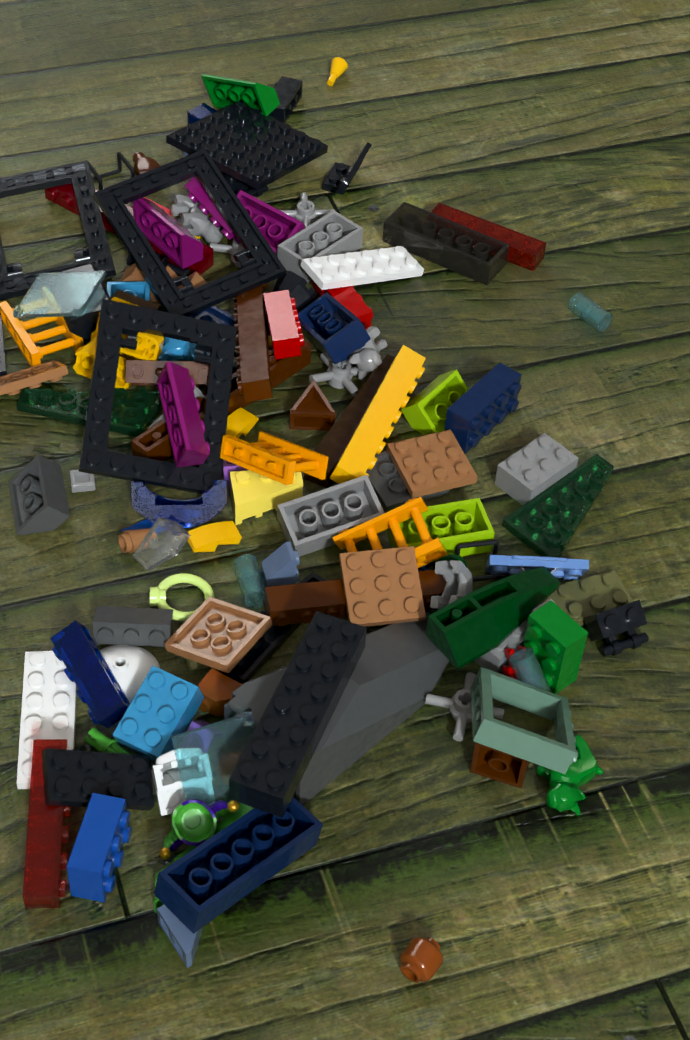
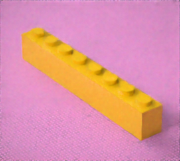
M405 345L401 347L330 476L331 480L341 484L365 475L369 477V474L366 473L367 469L372 470L378 459L374 457L375 454H380L386 444L383 439L389 438L394 429L391 426L392 422L396 424L402 414L399 411L400 407L404 409L410 399L407 393L412 394L418 383L414 381L415 378L419 380L425 370L422 366L426 359L425 357Z

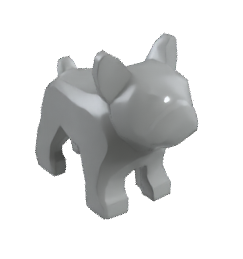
M175 195L174 202L177 204H172L171 206L172 216L181 215L183 227L188 229L194 236L204 237L209 245L211 242L219 243L223 238L221 230L224 228L222 226L217 228L210 220L209 215L206 216L198 207L200 205L199 202L195 204L187 196Z
M370 326L366 330L371 339L366 342L365 346L352 352L345 360L349 364L357 365L359 380H363L368 372L375 370L382 364L379 352L388 345L386 340L382 339L376 343L374 342V339L380 334L376 326Z
M462 561L436 562L435 574L443 575L446 585L442 596L431 597L430 607L432 609H441L471 593L473 579L472 573Z

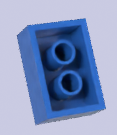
M92 793L66 866L71 896L105 903L108 892H113L116 882V875L114 873L116 867L120 868L124 858V851L122 849L124 843H129L132 833V826H128L130 811H127L126 799Z

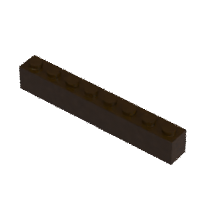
M388 354L385 356L382 364L375 369L314 449L315 452L329 457L325 480L304 473L305 480L325 488H329L334 482L330 479V476L394 361V356Z

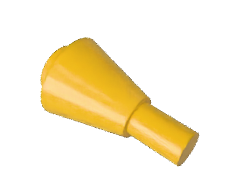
M340 57L332 59L327 85L333 86L336 79L348 69V64L344 59Z

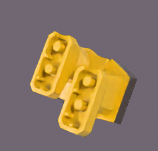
M117 290L109 299L154 310H159L160 306ZM99 317L96 330L91 334V341L76 351V363L73 365V369L77 374L90 379ZM138 332L136 350L120 347L115 383L116 389L125 390L131 385V383H125L126 360L156 361L162 353L163 336ZM122 334L121 338L127 339V335Z

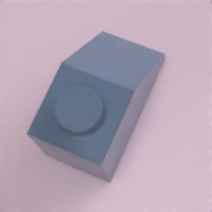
M165 905L157 908L158 923L186 968H189L193 964L203 927L193 934Z

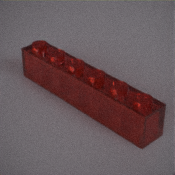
M438 203L428 214L427 231L533 272L544 259L546 242L442 203Z
M36 739L33 741L23 884L25 908H60L61 897H66L67 881L62 879V870H67L68 852L63 851L64 843H69L70 830L69 826H65V817L71 816V806L45 805L42 752L45 748L69 750L67 739Z

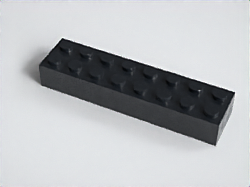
M316 611L229 779V799L283 818L365 649L367 627Z

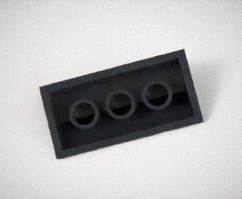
M87 264L62 271L53 280L51 290L69 331L91 341V334L96 330L98 317L100 316L102 300H109L110 296L95 266Z

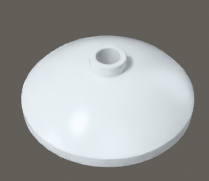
M111 645L99 650L87 661L82 674L83 687L89 698L100 706L117 710L128 709L152 665L160 668L156 658L142 647Z

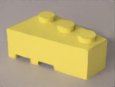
M250 470L230 472V494L235 525L241 524L242 520L255 516V518L261 517L263 512L272 509L277 511V505L303 497L301 472L294 473L293 484L290 485L282 484Z

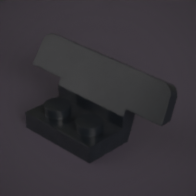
M367 142L351 166L335 162L322 183V190L343 195L372 145Z

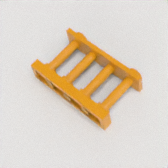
M47 288L42 289L43 301L21 308H11L7 301L0 302L2 322L31 367L41 364V359L44 355L72 347L76 352L84 345L82 337L69 331L54 295L51 296ZM43 309H47L50 313L24 322L18 319V317ZM53 321L58 325L35 334L26 332L28 329ZM64 334L66 337L65 340L47 346H35L36 342Z
M263 431L259 432L258 442L253 443L231 435H223L220 452L221 459L285 485L293 484L294 473L304 472L325 480L329 458Z
M422 497L409 499L404 505L354 528L342 530L338 535L332 537L339 549L343 550L346 548L348 553L358 552L355 544L367 538L372 549L379 550L383 548L377 534L390 528L398 548L408 547L399 523L413 518L423 542L421 546L414 548L417 567L420 568L447 555L439 538L432 539L421 514L429 509Z

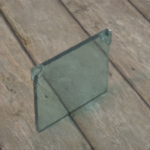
M106 272L39 273L21 303L15 307L13 316L14 318L83 316L87 310V305L104 279Z
M243 712L234 715L235 717L171 736L185 800L199 799L207 804L217 800L231 801L229 799V779L255 730L252 712Z

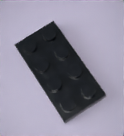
M45 748L42 752L45 805L88 807L92 793L126 799L127 809L150 811L155 806L149 755Z

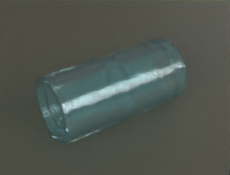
M582 292L576 293L569 301L568 308L599 332L604 331L612 322L613 315Z
M251 554L242 555L234 561L233 567L245 605L251 608L260 607L263 605L266 586L257 558Z
M521 649L510 656L509 661L519 681L552 692L533 649Z

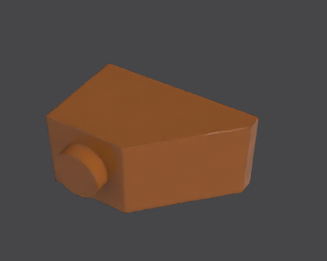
M211 668L197 685L205 697L198 709L216 717L223 716L224 705L232 699V692L243 684Z

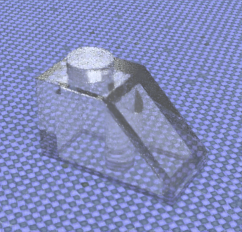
M158 517L133 554V557L147 571H151L178 555L191 535L176 521Z

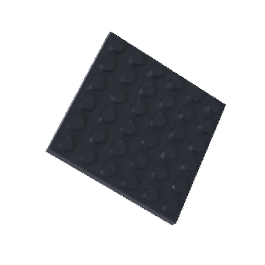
M237 101L167 135L166 143L189 155L205 149L220 171L257 190L327 153L328 145L322 143L319 139H314L288 124L281 123L272 116H265L261 114L260 110L253 109L241 101Z

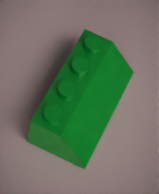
M208 74L201 75L212 105L215 108L223 109L237 101H241L253 109L260 110L261 114L268 116L280 105L277 93L273 87L257 82Z

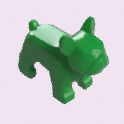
M576 735L575 747L578 750V757L576 762L570 764L566 774L543 766H538L536 773L539 776L546 777L550 786L545 795L546 805L557 809L559 812L571 810L576 816H579L581 813L577 801L584 800L586 797L578 788L591 781L596 774L602 775L603 769L598 766L588 743L583 737Z

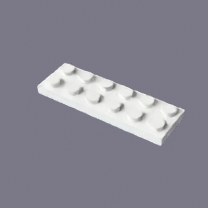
M403 246L302 259L300 265L321 290L422 276L424 268Z
M77 650L25 652L17 768L18 789L44 788L42 752L45 748L75 749Z

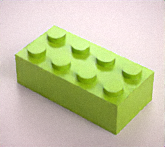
M480 498L427 506L429 510L421 513L431 538H439L447 553H455L458 544L494 539L495 532ZM413 518L399 523L408 547L414 546L416 548L421 546L423 542ZM388 528L386 533L392 548H398L392 531ZM492 545L461 548L460 556L491 552Z

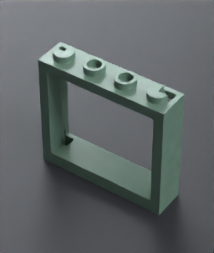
M480 667L470 688L473 741L566 774L570 764L576 762L578 757V750L575 747L576 737L573 734L574 723L571 721L572 711L569 709L568 698ZM492 699L553 720L555 740L494 719Z

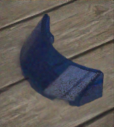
M214 480L213 487L208 491H204L203 496L189 500L165 498L147 489L145 482H131V505L137 512L156 525L174 529L195 527L211 520L224 509L228 503L230 481Z

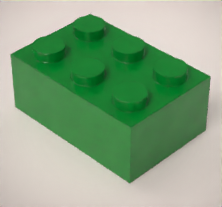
M552 600L529 615L523 646L527 650L524 662L530 664L531 674L539 680L544 688L557 694L576 681L588 632Z

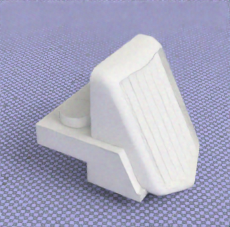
M178 747L159 756L156 759L155 765H152V777L161 816L172 814L181 802L188 799H199L207 804L215 801L208 753H202L199 747Z

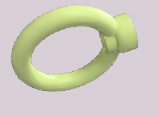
M189 573L171 575L162 580L157 587H150L149 607H158L159 609H173L166 602V591L169 587L178 583H189L197 586L202 590L205 600L208 597L215 598L213 589L208 582L199 576ZM173 609V620L185 622L196 610L183 612Z

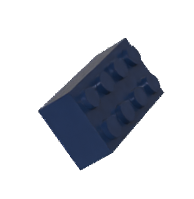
M327 292L298 312L303 335L335 365L346 360L348 355L364 347L366 342L371 339L360 319Z
M498 363L447 409L444 431L451 429L464 454L471 448H475L484 436H488L497 424H501L510 412L516 410L519 404L517 399L518 393L521 390L520 381L522 374L502 363Z

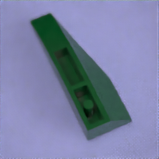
M545 567L505 577L481 587L430 614L427 621L426 636L457 669H460L497 648L529 617L533 609L541 605L560 586L561 582Z

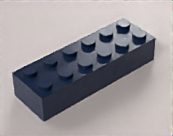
M294 797L283 818L254 808L159 872L154 895L194 934L316 846L323 824Z

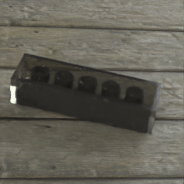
M403 202L384 221L383 242L395 247L403 246L411 254L485 285H488L507 264L509 244L409 203Z

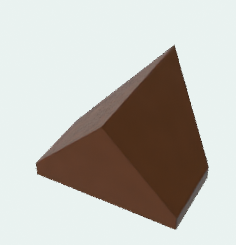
M314 379L290 410L291 430L329 431L335 423V411Z

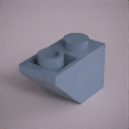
M291 541L285 542L261 562V580L264 590L265 587L290 585L299 581V573L296 567L300 565L299 554L297 550L293 551Z

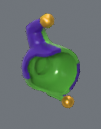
M188 799L181 802L174 809L171 816L172 829L164 839L163 848L159 852L160 858L164 860L169 859L172 854L171 852L177 850L184 843L191 846H199L214 836L217 820L225 817L229 812H237L239 803L234 800L230 802L217 800L207 804L199 799Z

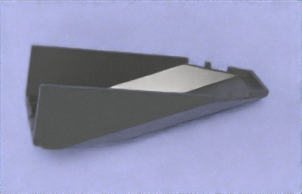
M425 611L426 618L423 621L387 624L366 632L365 649L297 787L296 800L302 805L306 804L425 704L427 693L431 694L436 683L440 682L442 673L447 664H450V661L426 636L427 621L430 615L427 611ZM288 665L246 682L232 692V699L224 705L225 743L228 746L250 728L255 730Z

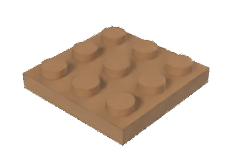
M451 429L387 444V452L411 498L477 483L478 476Z
M414 546L339 554L349 622L367 627L425 620L426 614Z
M208 597L164 644L167 652L229 673L271 627L272 620L270 616Z

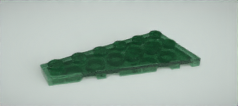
M115 388L109 431L137 437L148 430L147 428L156 419L162 407L159 391H147V388H139V391H126L124 388ZM25 389L16 404L17 411L85 426L90 389H88V392H76V389H67V392H55L53 389Z
M595 454L504 518L502 526L541 557L560 558L611 476L614 466L598 454Z

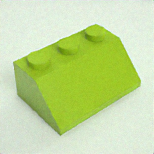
M456 369L439 375L409 401L404 409L401 408L400 410L410 426L421 434L428 435L442 432L445 430L447 409L469 389Z

